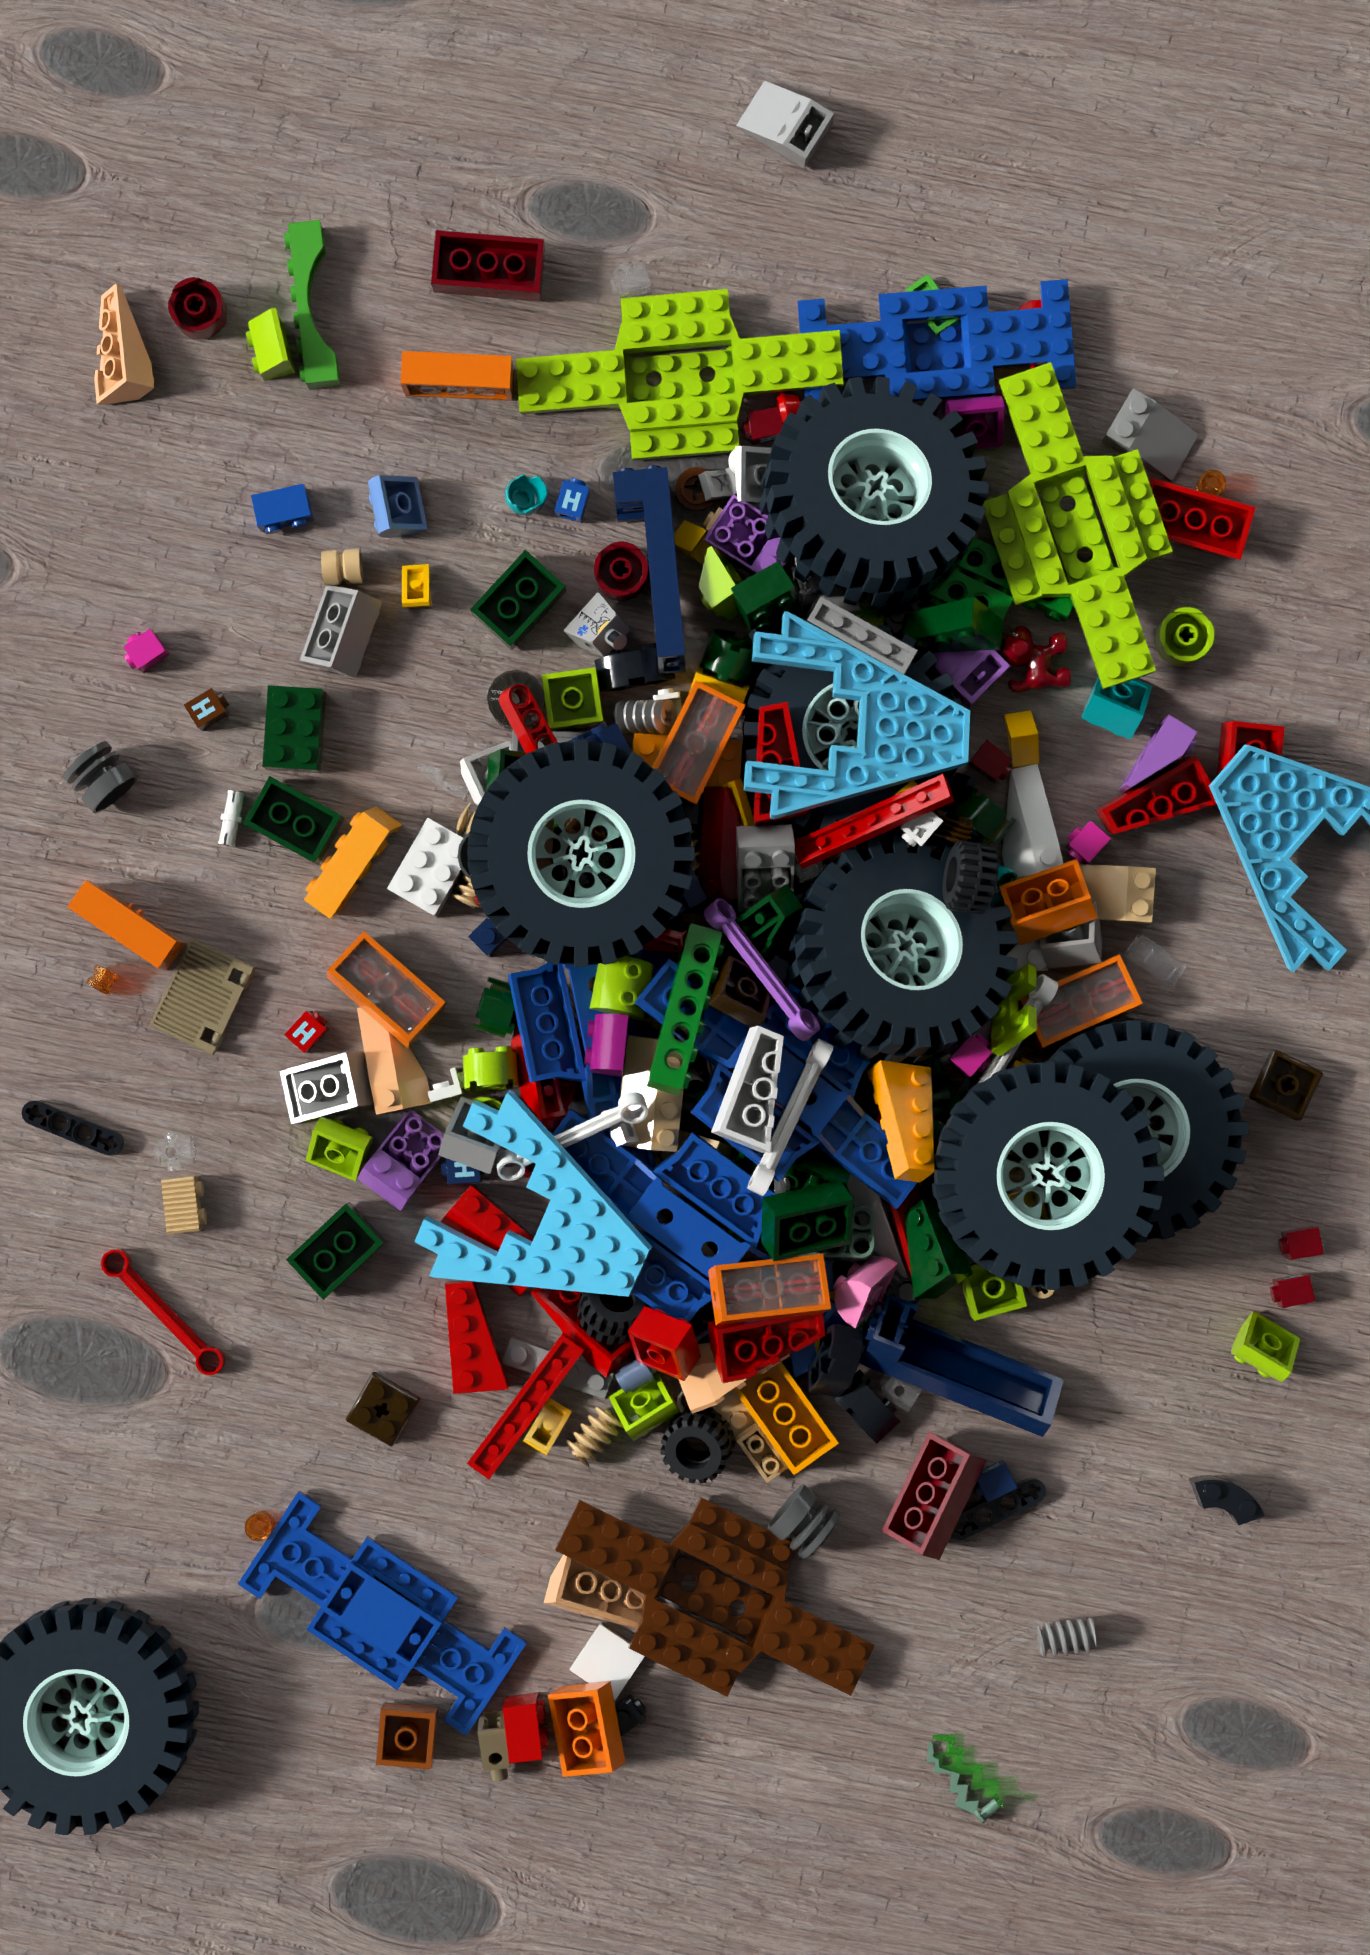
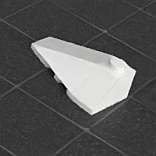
M1038 764L1011 769L1006 819L1010 821L1013 817L1017 821L1004 836L1001 855L1004 867L1013 870L1017 874L1016 878H1012L1014 880L1061 865L1063 860Z

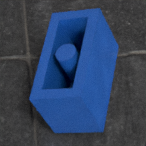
M304 484L251 495L257 527L261 532L265 531L266 534L278 533L282 531L281 527L292 525V528H301L307 526L308 521L314 520L308 491Z

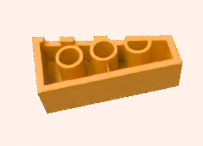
M377 806L362 813L358 812L350 822L352 829L348 835L343 834L335 845L338 850L333 857L328 856L320 867L323 872L318 879L313 878L305 890L308 894L304 901L329 919L338 915L357 889L358 884L356 881L358 879L362 880L370 871L373 865L371 859H376L389 844L386 840L388 835L393 832L397 833L402 826L401 823Z
M880 1060L867 1071L869 1081H872L875 1092L873 1097L875 1104H878L882 1117L880 1124L887 1136L888 1144L886 1147L894 1177L898 1180L922 1182L935 1172L931 1067Z

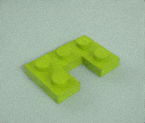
M1030 963L1016 970L1006 980L1007 983L1012 985L1008 996L997 1005L1000 1009L992 1017L991 1052L998 1056H1001L1037 1030V1009L1028 1004L1018 1011V1001L1037 988L1036 967Z

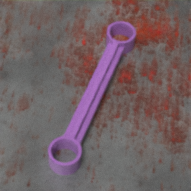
M717 898L704 910L707 922L713 928L723 931L789 1017L788 1024L792 1033L802 1041L809 1040L820 1030L819 1020L810 1010L802 1009L735 921L736 914L732 906L727 901Z

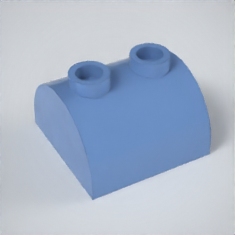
M378 475L368 481L369 501L373 506L375 517L374 527L379 537H402L428 530L417 477Z

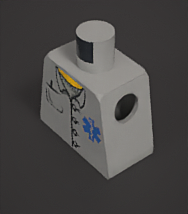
M597 592L563 631L579 647L605 657L613 649L621 650L625 647L627 643L625 635L629 632V627L612 606Z

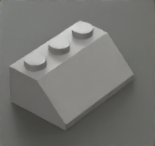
M326 586L300 661L339 675L356 678L366 647L370 642L375 621L379 616L382 601L358 590Z

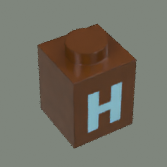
M212 688L184 704L197 728L201 731L229 715L226 709L229 703L222 692L217 693Z

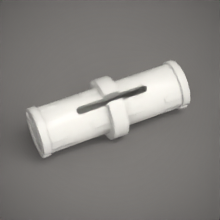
M228 790L225 812L221 814L220 818L223 822L218 844L235 847L239 823H242L243 819L240 815L245 793Z

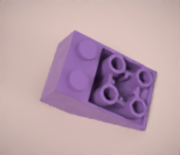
M734 494L704 539V541L751 576L777 561L780 562L785 570L791 561L790 559L782 563L776 555L780 537L768 540L764 530L768 515H761L760 510L747 502L738 501L737 496Z
M995 650L932 653L938 659L935 667L941 675L948 672L954 683L951 691L968 708L1010 667Z
M409 1109L365 1164L357 1179L399 1211H402L442 1158L438 1154L444 1133L412 1109Z

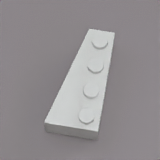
M760 1026L749 1029L711 1133L761 1153L771 1152L772 1142H770L774 1126L775 1116H773L775 1099H777L778 1073H780L784 1036Z

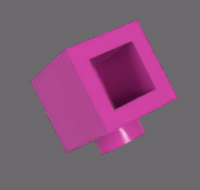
M151 629L142 634L141 632L133 634L127 639L128 643L123 646L127 652L124 658L132 669L137 667L141 672H145L170 655L158 636Z
M1090 820L1082 829L1077 826L1068 835L1067 839L1070 842L1065 847L1070 850L1067 854L1073 860L1077 859L1079 864L1083 862L1086 865L1111 838Z
M979 1034L976 1037L971 1036L961 1046H958L948 1060L967 1077H971L976 1070L982 1072L991 1062V1059L988 1058L992 1053L988 1049L990 1043Z

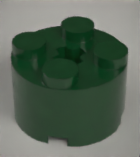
M714 629L699 666L704 670L716 672V678L723 682L731 683L732 679L742 684L750 685L759 663L752 661V640L745 636L743 639L735 637V632Z
M973 788L954 814L973 821L972 825L979 832L978 837L981 842L986 845L993 843L997 846L1017 820L1012 817L1008 821L1005 818L1007 815L1006 811L984 794L980 798L977 797L975 794L978 790Z
M488 977L487 982L492 984L490 989L484 988L476 1013V1018H480L479 1025L474 1023L473 1029L505 1038L506 1033L512 1035L516 1019L512 1018L515 1008L509 982Z

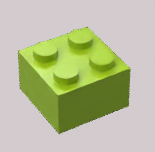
M596 667L542 674L548 725L552 731L593 727L604 723Z

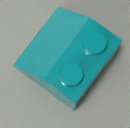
M1097 677L1081 719L1088 721L1092 725L1107 729L1117 736H1123L1131 740L1144 716L1153 686L1134 679L1103 690L1099 677Z

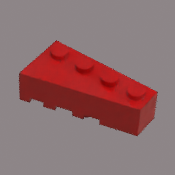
M788 702L759 708L756 762L800 767ZM758 792L754 794L753 826L806 816L809 813V810H805L777 819H770L771 794Z
M1191 755L1186 756L1098 807L1095 811L1106 831L1116 834L1217 804L1209 785L1211 782L1197 756Z
M464 1280L446 1282L445 1294L453 1394L508 1390L510 1385L476 1283Z

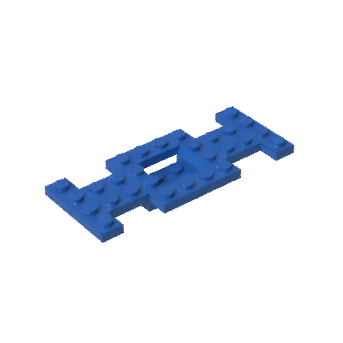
M1068 279L1040 282L1041 308L989 312L987 285L878 294L880 321L827 325L825 299L797 301L800 333L840 330L843 380L855 377H862V379L890 378V396L898 397L904 382L917 386L912 402L926 401L931 393L940 399L995 395L993 368L1041 365L1050 362L1052 363L1060 389L1076 388ZM961 317L957 324L945 328L937 337L927 323L907 324V321ZM946 321L934 322V323L936 324V326H939V325H941L942 323H944V322H946ZM823 388L804 390L805 398L811 394L818 401Z
M299 1490L238 1582V1585L261 1599L276 1576L321 1606L306 1630L396 1690L399 1689L410 1670L415 1668L457 1696L458 1698L443 1721L462 1734L467 1735L527 1644V1641L504 1626L490 1649H488L444 1620L459 1596L369 1536L366 1537L352 1559L307 1529L322 1505ZM376 1576L377 1578H379L380 1580H382L383 1582H385L386 1584H388L389 1586H391L392 1588H394L395 1590H397L398 1592H400L401 1594H403L404 1596H406L407 1598H409L410 1600H412L420 1606L417 1607L416 1605H414L398 1593L394 1592L393 1590H391L390 1588H388L387 1586H385L373 1577Z

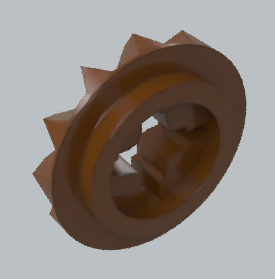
M693 467L680 474L675 484L676 498L683 507L692 511L705 510L714 503L715 500L705 501L703 492H700L696 500H694L693 491L688 489L689 487H694L695 483H697L699 474L708 470Z

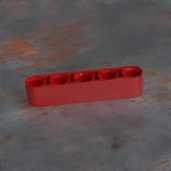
M516 684L505 689L500 694V706L526 754L538 749L539 741L544 746L557 743L552 730L527 686ZM512 692L519 697V704L514 703L512 700ZM525 717L531 720V729L525 725Z

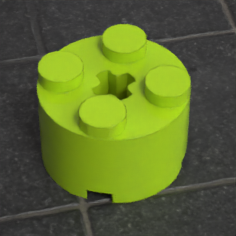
M1192 607L1178 608L1168 614L1160 622L1155 633V645L1159 656L1170 664L1177 666H1187L1197 662L1209 651L1214 641V627L1211 621L1208 620L1203 612ZM1183 631L1185 636L1190 638L1186 642L1183 641V638L1179 637Z
M511 1046L496 1047L495 1052H485L484 1048L468 1049L467 1055L463 1056L464 1090L469 1091L470 1085L475 1086L476 1091L506 1089V1084L513 1083V1088L519 1087L517 1053L512 1052Z

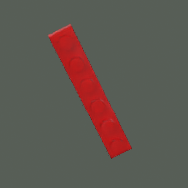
M941 774L795 840V852L799 865L805 869L954 802L947 778L944 774Z
M562 1332L468 1460L467 1464L488 1480L491 1478L583 1353L585 1347Z

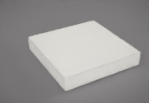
M600 1623L570 1667V1671L588 1683L611 1681L615 1701L645 1656L629 1649L630 1642Z

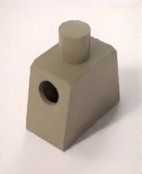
M503 1709L481 1712L477 1733L483 1770L491 1771L493 1781H502L508 1778L507 1768L511 1767V1763L509 1764Z

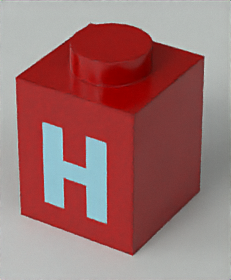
M316 1010L313 1014L310 1011H305L284 1035L303 1053H308L327 1033L329 1028L325 1026L327 1020Z

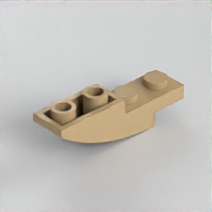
M732 1389L723 1395L725 1400L712 1407L722 1415L721 1419L723 1422L728 1421L730 1424L728 1429L733 1430L737 1443L766 1483H768L788 1469V1466Z

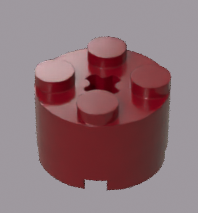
M190 277L180 281L173 288L168 300V310L171 318L182 333L191 339H206L217 334L225 326L227 321L226 303L214 284L197 277ZM200 305L201 310L196 312L195 306Z
M618 541L608 545L598 553L594 562L596 584L605 596L613 600L626 601L638 597L644 590L649 576L648 563L644 554L637 546L629 542ZM620 566H624L625 571L628 572L624 573L622 577L617 576L615 571L619 570Z

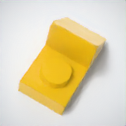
M684 520L674 534L675 547L702 566L707 549L711 547L710 544L704 541L707 530Z
M429 564L402 566L403 608L432 607Z
M549 1398L523 1442L547 1455L572 1411Z

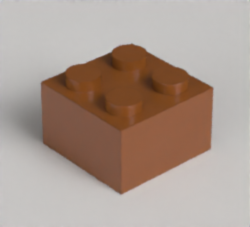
M384 1702L380 1711L376 1765L431 1769L434 1763L438 1707Z

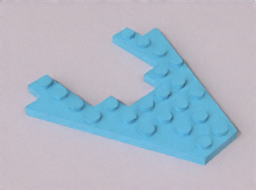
M784 611L782 616L781 635L755 632L753 639V662L834 672L832 697L859 701L857 748L831 745L829 749L828 770L755 761L746 762L744 791L771 794L770 819H777L964 767L968 763L970 710L790 612Z
M1245 744L1209 785L1287 969L1295 972L1310 955L1325 970L1330 971L1347 950L1291 898L1308 876L1289 858L1323 819L1340 835H1345L1359 817L1370 826V787Z
M509 1090L506 1093L499 1111L475 1100L471 1105L463 1127L535 1163V1168L526 1188L550 1199V1202L533 1241L509 1230L498 1252L429 1216L425 1217L414 1242L438 1254L429 1276L433 1278L629 1297L652 1249L650 1243L513 1091Z

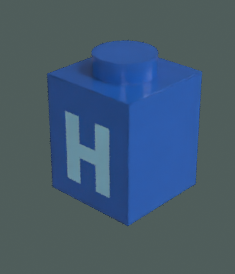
M571 478L570 482L563 480L554 511L555 516L582 523L590 495V488L586 486L584 481Z

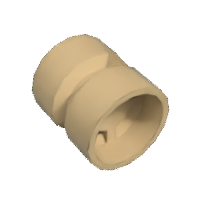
M360 548L345 549L342 554L337 550L321 552L322 577L325 586L340 585L344 580L347 584L363 583V561Z

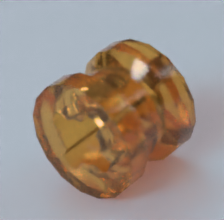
M1218 470L1206 471L1198 479L1196 490L1219 497L1226 488V478Z
M96 964L93 976L89 977L85 983L110 996L112 993L111 987L114 982H118L120 976Z
M266 1511L253 1513L245 1522L246 1535L254 1541L266 1539L274 1529V1518Z

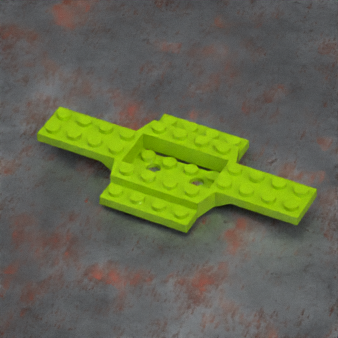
M728 289L620 298L622 322L614 350L516 359L519 412L521 415L591 408L621 409L630 431L632 461L731 453L735 446H740L738 424L746 397L763 393L820 389L834 382L837 387L844 386L840 330L740 339L730 316ZM729 345L726 350L635 358L628 355ZM710 367L714 369L715 378L712 381L705 382L700 378V372L703 368ZM651 372H657L662 376V381L658 386L652 387L647 384L646 378Z
M1051 362L1000 379L999 385L1025 458L1029 476L1008 490L1007 494L986 500L982 507L986 508L985 517L1015 606L1039 598L1070 597L1077 612L1103 690L1155 673L1156 669L1125 577L1144 563L1172 554L1173 551L1138 449L1115 457L1112 455L1083 456ZM1085 473L1088 476L1118 568L1113 566L1083 478ZM1037 492L1039 493L1040 498H1041V501H1042V504H1043V506H1044V509H1045V512H1046V515H1047V518H1048V521H1049V524H1050V527H1051V530H1052V533H1053V536H1054V539H1055V542H1056V545H1057V548H1058V551H1059V554H1060V557H1061V560H1062L1064 569H1065V571H1066V574H1067L1069 583L1067 582V579H1066V576H1065V573H1064V570H1063V567H1062L1060 558H1059V556H1058V553H1057V550H1056V547H1055V544H1054V541H1053V538H1052V535H1051V532H1050V529H1049V526H1048V523H1047V520H1046V517H1045V514H1044V511H1043V508H1042V505H1041V502H1040V499H1039V496H1038ZM1069 496L1075 500L1076 506L1073 510L1064 511L1061 509L1059 502L1063 497ZM1083 547L1089 548L1093 553V558L1086 563L1079 561L1077 558L1078 550Z

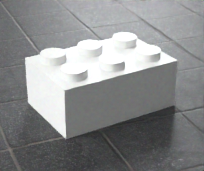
M427 818L387 889L431 915L438 917L463 873L457 858L459 844L463 838Z

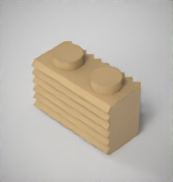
M197 1176L161 1180L167 1235L203 1230V1225L207 1224L206 1209L201 1208L200 1197H204L203 1182L198 1181Z

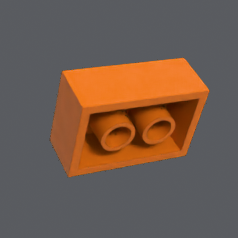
M1077 859L999 886L1005 905H1008L1012 917L1010 921L1014 931L1017 933L1019 945L1098 918Z
M611 1681L561 1686L548 1694L563 1777L612 1773L626 1763Z

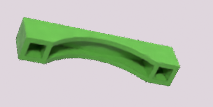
M320 220L288 223L289 232L284 233L286 249H291L292 259H287L289 276H294L295 286H290L292 302H297L298 312L293 313L295 329H300L301 339H296L298 355H303L304 365L299 366L301 382H306L309 390L341 386L338 358L335 352L325 344L318 334L311 312L313 279L319 264L326 255L323 226Z

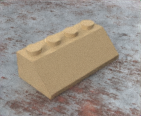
M627 1035L620 1097L629 1092L641 1093L645 1097L648 1109L647 1117L643 1121L633 1124L639 1142L629 1145V1147L677 1152L684 1088H682L679 1095H674L646 1087L659 1037ZM676 1057L667 1058V1063L670 1067H680V1061ZM633 1105L626 1108V1110H635L640 1106Z

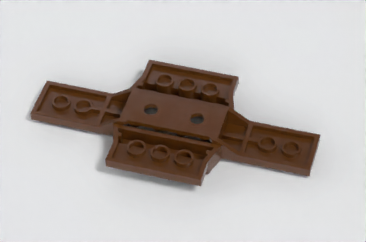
M700 1497L688 1523L669 1543L579 1499L555 1548V1551L644 1594L641 1620L628 1646L629 1649L727 1697L739 1672L741 1673L760 1652L851 1696L875 1646L785 1600L789 1574L787 1570L797 1549L792 1550L790 1548L791 1541L787 1539L781 1541L771 1531ZM680 1550L698 1559H701L770 1594L764 1595L700 1562H697L681 1554ZM688 1575L696 1579L695 1589L689 1592L681 1588V1580ZM661 1596L746 1638L747 1643L656 1599V1597ZM742 1600L744 1602L745 1611L741 1615L736 1616L730 1612L732 1601Z

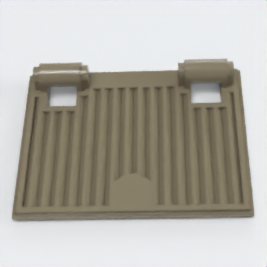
M190 937L149 1026L213 1056L219 1050L243 993L247 991L255 967ZM234 969L243 972L238 984L229 981ZM206 1028L215 1031L210 1043L201 1040Z

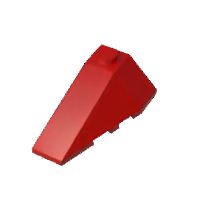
M535 1288L532 1290L531 1294L561 1331L585 1347L581 1355L605 1378L615 1371L634 1350L631 1341L628 1342L626 1339L624 1344L618 1345L617 1342H613V1345H608L607 1341L602 1340L600 1343L596 1341V1336L592 1335L590 1337L586 1334L587 1328L582 1329L580 1325L581 1319H578L577 1315L578 1305L582 1296L581 1292ZM604 1302L602 1303L607 1309L613 1312H625V1310L619 1308V1310H616L610 1306L605 1305Z
M823 1313L715 1325V1321L707 1322L710 1348L722 1383L751 1378L758 1374L759 1370L770 1364L774 1365L780 1362V1359L793 1351L798 1352L825 1336Z

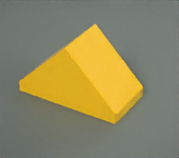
M1031 710L1004 714L1012 768L1039 764L1038 731Z

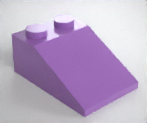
M1171 715L1161 720L1119 788V791L1124 793L1178 758H1184L1186 754L1189 755L1197 743L1193 739L1197 731Z

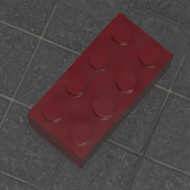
M436 230L431 276L433 292L541 301L545 258L544 239Z
M928 1432L882 1532L923 1556L940 1560L987 1460L945 1437Z

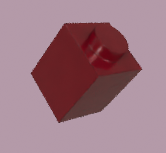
M778 407L749 412L746 417L747 421L742 422L745 438H750L752 445L774 441L777 434H780L783 426Z
M986 739L968 765L995 783L998 778L1003 781L1011 771L1012 767L1009 766V763L1012 761V758Z
M1309 1226L1281 1232L1282 1238L1279 1239V1248L1281 1254H1285L1286 1259L1294 1260L1324 1254L1319 1227Z
M1301 1273L1272 1279L1273 1286L1270 1287L1272 1301L1274 1303L1277 1302L1279 1307L1286 1308L1315 1302L1309 1274Z

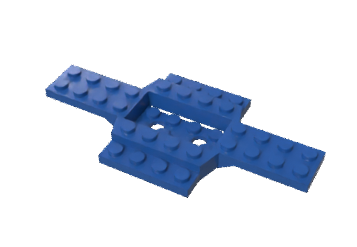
M584 850L572 852V854L576 855V867L583 857L587 858L588 852ZM556 865L552 869V877L555 880L561 881L566 878L567 869L565 866ZM584 872L580 875V886L589 888L593 885L594 877L590 872ZM569 879L566 888L573 894L575 881ZM640 950L633 955H626L653 964L652 979L669 959L668 952ZM547 962L536 969L508 974L530 1083L551 1078L582 1082L589 1120L601 1115L606 1110L618 1107L622 1077L591 1072L589 1070L590 1065H586L584 1069L563 968L565 967L569 972L586 1053V1048H592L593 1037H587L589 1020L595 1021L596 1014H609L590 1009L593 992L588 988V981L596 977L598 964L588 965V967H574L573 965L560 963L557 965ZM645 1012L643 1021L628 1018L627 1035L659 1037L662 1024ZM610 1127L602 1130L611 1137ZM624 1146L652 1168L656 1167L652 1150Z
M671 959L667 960L634 1002L661 1024H663L678 966ZM691 978L687 980L689 987L692 989L701 988L699 981ZM790 983L787 989L797 1001L796 996L801 990ZM775 1002L774 1005L768 1008L766 1019L760 1024V1027L784 1036L780 1073H778L777 1099H775V1102L784 1109L786 1108L815 1041L819 1038L834 1047L828 1062L821 1070L812 1091L816 1095V1101L813 1105H805L799 1117V1121L810 1128L811 1134L796 1124L775 1169L773 1178L779 1182L797 1158L817 1146L895 1209L899 1208L917 1182L895 1179L886 1147L888 1140L885 1130H882L881 1125L867 1115L853 1099L861 1074L872 1059L867 1061L856 1057L860 1044L854 1040L843 1049L832 1043L839 1030L831 1023L807 1041L798 1039L789 1028V1017L779 1004ZM814 1003L804 1007L815 1016L820 1011ZM684 1004L680 1006L682 1013L685 1015L694 1014V1010L690 1005ZM709 1005L708 1010L703 1009L700 1019L705 1020L701 1036L696 1035L694 1045L698 1046L697 1053L713 1064L714 1068L705 1094L690 1113L712 1129L733 1074L728 1069H735L751 1027L740 1023L733 1017ZM678 1030L673 1033L683 1042L687 1040V1035L683 1031ZM775 1106L773 1116H775L774 1126L771 1131V1138L783 1114V1112H781ZM722 1137L756 1165L760 1163L764 1153Z
M571 1108L552 1135L556 1136L588 1120ZM603 1131L564 1148L652 1246L632 1293L653 1309H660L668 1316L676 1319L682 1318L690 1322L696 1312L712 1300L708 1274L710 1268L715 1265L772 1259L769 1253L757 1244L762 1232V1197L777 1193L768 1188L765 1195L761 1196L747 1189L752 1175L696 1133L692 1132L678 1152L654 1168L624 1146H617L616 1142ZM662 1180L743 1238L745 1242H740L670 1191L662 1185ZM663 1208H667L673 1213V1220L668 1224L661 1223L657 1218L658 1211ZM708 1241L714 1242L718 1247L717 1254L711 1257L704 1255L702 1252V1245ZM771 1269L760 1270L761 1280L772 1279ZM830 1299L831 1309L823 1313L824 1324L836 1310L835 1301Z

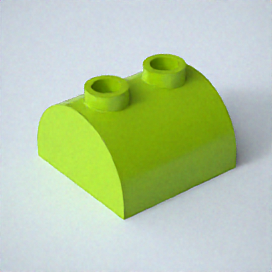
M629 956L618 958L616 962L610 964H598L590 1009L609 1014L628 1015L630 1019L643 1021L645 1011L634 1002L651 982L654 965Z
M321 1116L313 1129L305 1161L356 1182L368 1155L373 1137L369 1136L368 1132L362 1128L352 1129L345 1126L338 1118L332 1117L328 1119Z
M1252 1311L1234 1340L1231 1354L1234 1355L1239 1363H1248L1256 1368L1263 1377H1271L1278 1382H1283L1292 1373L1300 1338L1259 1313Z
M658 1372L654 1374L656 1378L654 1381L634 1393L630 1391L626 1394L623 1389H620L609 1396L625 1431L633 1441L649 1434L652 1429L665 1421H670L676 1414L681 1412Z

